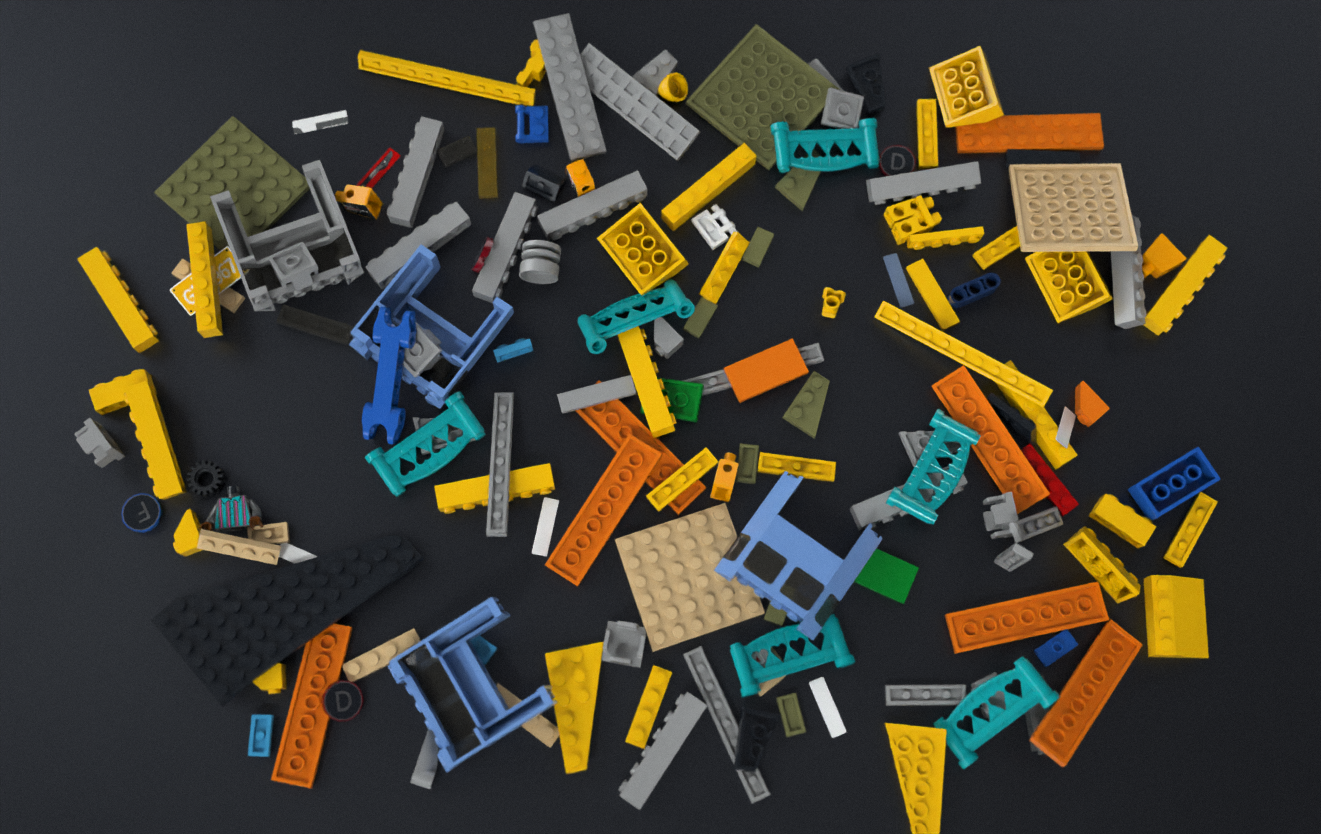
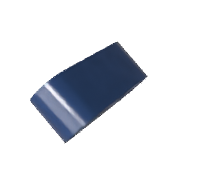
M988 273L952 289L947 300L953 309H957L991 295L1000 285V277L996 273ZM986 281H991L994 286H989ZM970 288L976 289L977 293H972ZM953 295L959 296L961 300H955Z

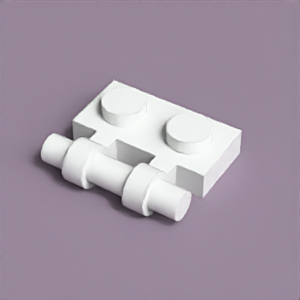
M717 204L711 207L714 212L712 215L706 209L692 218V223L712 250L728 241L725 233L729 232L732 235L733 232H738L735 229L736 225L733 221H729L725 215L726 212L723 208L720 209ZM716 220H720L724 226L720 227Z

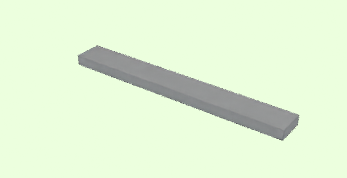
M819 343L798 348L806 367L824 362ZM723 369L683 380L703 384L702 396L732 388Z
M513 392L494 393L487 537L507 536L514 409Z
M699 646L684 653L683 656L734 764L739 726L703 648ZM758 767L754 773L736 770L751 803L770 795Z

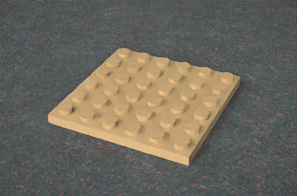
M1121 163L1009 165V176L1021 252L1137 251L1138 242Z
M725 503L615 539L652 652L765 614L760 598L753 592V588L749 585L744 586L740 584L736 576L729 582L714 571L738 538ZM740 542L727 560L735 561L742 552ZM745 559V561L743 562V566L747 570H749V567Z

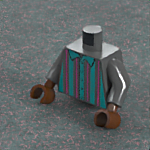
M239 486L227 487L228 497L219 498L217 504L213 506L206 522L200 525V531L201 529L213 531L214 528L219 533L247 530V527H251L254 530V527L258 524L260 528L264 526L261 521V509L254 500L246 495H240Z

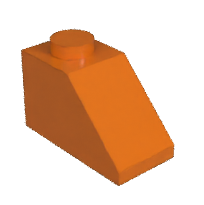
M1082 381L1075 387V414L1083 425L1090 427L1110 408Z

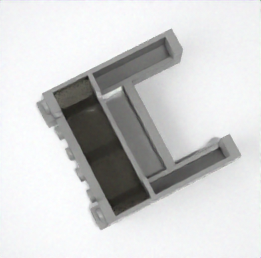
M320 160L302 165L306 181L319 213L250 237L246 235L229 190L210 196L254 311H276L274 303L281 304L286 302L288 298L294 296L301 297L311 290H321L325 285L340 283L342 279H346L349 285L364 273L359 256ZM303 241L317 263L319 274L315 275L312 272L310 275L313 284L299 291L295 290L292 282L287 283V288L283 289L269 262L268 256Z

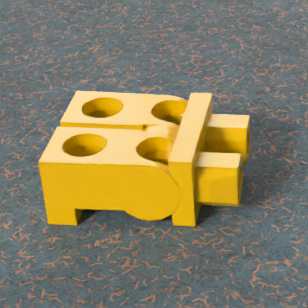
M920 195L886 208L883 215L890 229L892 228L891 231L898 245L908 240L909 235L928 233L941 222L942 218L938 212L933 214L929 212V209L934 207L932 197L922 198Z

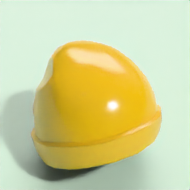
M677 72L668 74L663 78L658 87L659 96L671 102L684 100L688 93L686 79Z

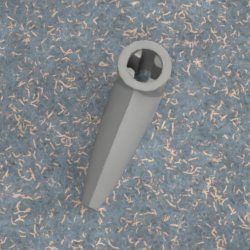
M429 729L413 772L411 783L431 789L437 769L438 745L435 742L434 738L436 736L433 730L430 731Z

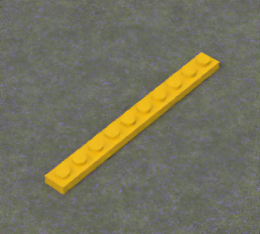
M360 50L358 53V65L361 70L517 105L534 106L536 89Z
M885 301L882 302L875 315V318L1042 407H1045L1054 391Z

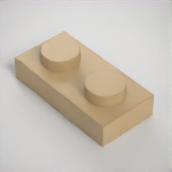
M288 522L267 524L262 528L255 526L254 530L251 527H247L248 539L270 544L290 542Z

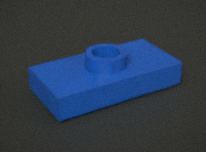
M1068 629L1039 646L1034 652L1042 664L1048 667L1075 648L1078 643Z

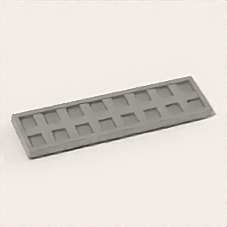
M569 13L533 21L570 161L606 153Z
M588 43L580 56L590 91L679 161L701 131Z

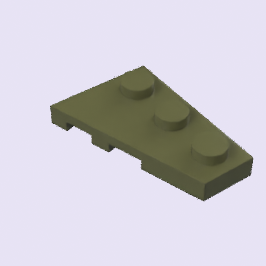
M813 149L811 154L814 158L822 157ZM793 167L777 183L775 188L803 211L821 171Z
M813 371L784 414L783 419L815 439L830 381Z

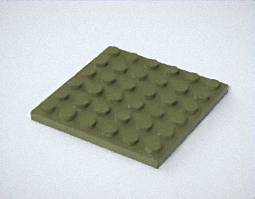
M756 24L686 101V105L739 147L745 143L757 155L756 161L770 170L777 162L774 135L771 134L770 128L771 124L787 122L789 123V131L806 130L824 110L828 88L840 89Z
M232 116L154 193L189 224L206 221L212 229L213 245L221 251L226 246L229 247L210 196L229 190L246 235L250 237L269 230L310 188L306 178Z

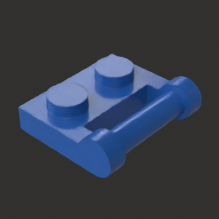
M515 106V113L517 114L516 142H549L548 106ZM524 115H530V135L525 134Z

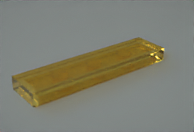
M477 128L479 199L498 198L495 128Z

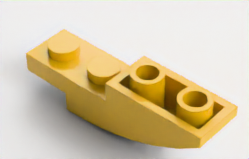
M538 39L534 40L530 46L531 58L527 61L526 68L523 72H519L516 78L518 86L528 88L533 79L540 82L546 73Z

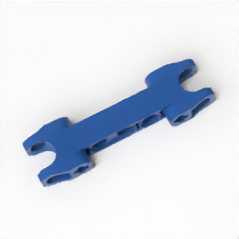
M380 307L374 323L372 337L375 343L381 344L373 403L366 402L363 408V438L366 440L374 439L377 427L381 424L387 430L388 444H397L405 425L406 417L405 409L398 407L405 348L412 349L414 347L417 333L415 311H405L402 322L397 327L391 320V308Z

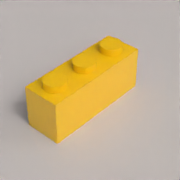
M137 369L127 376L115 377L111 382L99 383L94 388L89 389L95 411L105 415L128 406L123 395L125 393L124 388L143 381L153 383L150 373L145 369Z
M1111 494L1101 496L1090 512L1089 517L1139 549L1145 546L1156 528L1152 521L1135 513L1132 507L1124 506L1118 502L1117 497Z

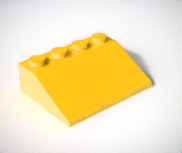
M981 46L929 68L947 128L984 123L1004 115L990 67Z
M641 203L597 238L641 295L664 283L689 265Z
M1089 251L1035 252L1025 257L1057 323L1090 311L1113 299Z
M1086 526L1081 528L1063 544L1117 603L1133 598L1140 593L1141 586L1137 578L1132 573L1127 572L1122 561L1114 558L1108 546L1101 543L1096 538L1095 532Z
M1150 575L1144 578L1148 657L1209 658L1203 579L1172 575Z

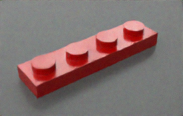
M1031 444L1021 449L1050 493L1047 499L1054 507L1057 506L1062 517L1079 505Z

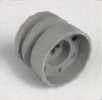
M544 240L524 242L522 244L523 252L521 253V258L523 261L520 263L519 277L536 284L557 282L559 277V266L557 264L560 262L561 247Z

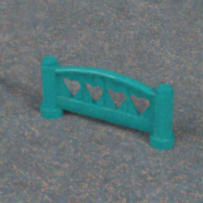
M874 118L863 119L859 121V128L789 131V123L776 122L770 126L771 134L774 135L777 168L781 173L789 172L790 167L811 171H838L862 164L868 165L870 169L879 167L880 160L876 137L878 126L877 120ZM834 142L842 150V157L838 155L835 157L830 156L829 151ZM851 142L860 150V156L855 154L849 156L847 154ZM816 143L826 153V157L819 156L814 158L811 153ZM798 144L807 152L808 158L801 157L797 159L794 157Z
M670 279L665 282L663 288L651 290L644 295L639 293L622 299L591 317L586 314L580 315L578 325L586 339V346L589 352L599 354L606 349L607 343L605 339L674 311L680 318H688L694 313L695 306L690 299L686 298L677 282ZM664 297L663 303L660 305L651 302L652 300ZM642 304H647L643 312L634 309ZM625 311H630L625 319L616 316ZM612 318L608 326L599 324L600 321Z
M461 391L454 393L445 400V404L448 407L446 411L385 453L381 447H378L365 456L367 462L374 466L389 490L396 497L406 491L405 486L407 484L426 478L446 466L465 448L472 438L478 441L486 435L484 428L465 403V397ZM448 424L463 431V435L457 437L454 442L449 441ZM432 435L447 442V447L441 448L439 453L433 452ZM416 447L429 451L431 458L425 460L423 464H418ZM400 458L415 464V469L409 471L405 476L401 474Z
M939 408L929 424L935 428V431L902 490L894 487L885 503L891 507L896 506L932 525L939 515L935 513L936 509L951 495L964 473L970 446L972 444L976 446L981 437L977 431L945 415V412ZM944 442H959L961 447L957 449V454L953 455ZM936 458H951L953 462L948 465L949 470H943ZM927 473H942L944 479L940 480V486H934ZM918 489H933L935 495L931 497L932 501L926 502Z
M835 614L829 616L819 631L824 635L821 651L809 642L806 635L797 630L799 624L773 630L746 646L742 645L741 642L730 645V653L742 687L740 689L742 697H748L761 692L760 683L834 661L837 669L854 664L853 654L850 655L839 620ZM799 638L805 640L802 656L790 647V641H797ZM786 645L787 649L783 662L771 652L772 646ZM762 649L768 652L765 667L752 658L753 652L759 653Z
M1020 657L1013 663L1016 666L1014 669L994 676L976 687L957 705L949 718L944 719L942 716L933 723L935 728L947 729L946 744L958 758V764L962 769H965L979 758L974 750L1037 703H1040L1045 709L1061 697L1056 690L1053 691L1027 658ZM1013 679H1019L1022 697L1007 692L1005 686L1012 684ZM997 691H1002L1005 695L1006 709L990 704L989 697L995 696ZM981 703H986L989 709L990 722L974 716L973 709L979 708ZM965 715L971 716L973 733L958 728L957 721L963 720Z

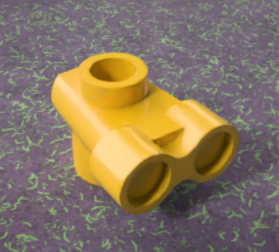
M829 287L824 288L822 315L835 318L840 304L845 300L846 293L841 290L835 291Z

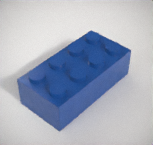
M1196 447L1127 490L1144 515L1152 521L1216 483L1221 478L1201 449Z

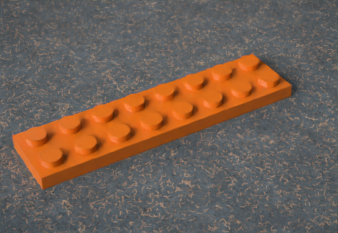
M1100 113L1000 116L984 123L955 126L958 153L1006 152L1007 149L1039 151L1102 150L1104 147Z
M964 365L931 386L952 419L977 431L981 435L976 446L972 444L971 447L1001 493L1012 492L1017 514L1050 495Z
M619 399L575 410L616 453L629 433L662 453V457L646 480V483L653 490L684 465L657 437L653 438L651 431ZM697 480L668 505L679 515L706 490V486L700 480Z
M629 433L547 560L545 566L576 586H579L662 457V453Z
M1099 582L945 615L955 654L1109 620Z
M1112 619L1107 621L1059 695L1061 697L1052 704L1029 740L1061 767L1066 766L1143 644Z
M333 624L306 643L271 780L313 788L330 717L326 715L322 707V695L331 683L340 680L352 627Z

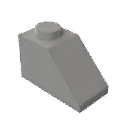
M662 317L654 320V350L660 357L664 356L668 359L683 345L684 339Z

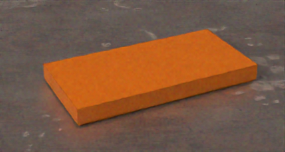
M793 338L723 369L739 403L809 373Z

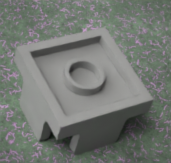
M303 241L268 256L269 262L283 289L287 288V283L292 282L295 290L299 291L313 284L310 275L312 272L315 275L319 274L317 263Z
M416 323L417 333L414 347L412 349L405 348L403 366L414 377H418L424 370H430L442 357L440 353L443 351L439 346L442 342L431 330L423 329L418 323Z
M92 418L84 421L86 426L74 434L77 437L76 441L86 454L92 452L97 458L94 460L95 464L101 468L114 459L119 461L125 457L107 430Z
M1012 492L988 497L983 500V505L996 503V505L991 506V511L983 513L986 530L1002 529V531L993 533L991 538L1012 537L1013 534L1009 524L1019 520Z
M608 621L601 661L640 668L646 639L645 628L635 623Z

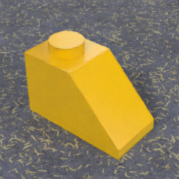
M191 509L186 510L173 535L175 551L185 557L202 551V549H197L200 523L196 512Z
M278 663L254 680L253 683L261 690L268 691V694L281 693L282 689H287L285 664Z

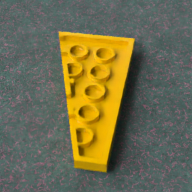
M604 641L545 653L550 685L553 688L551 691L555 696L553 700L556 699L558 702L554 705L566 774L587 770Z
M885 723L912 834H940L947 729Z

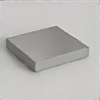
M831 87L828 88L821 124L837 129L858 128L864 96Z

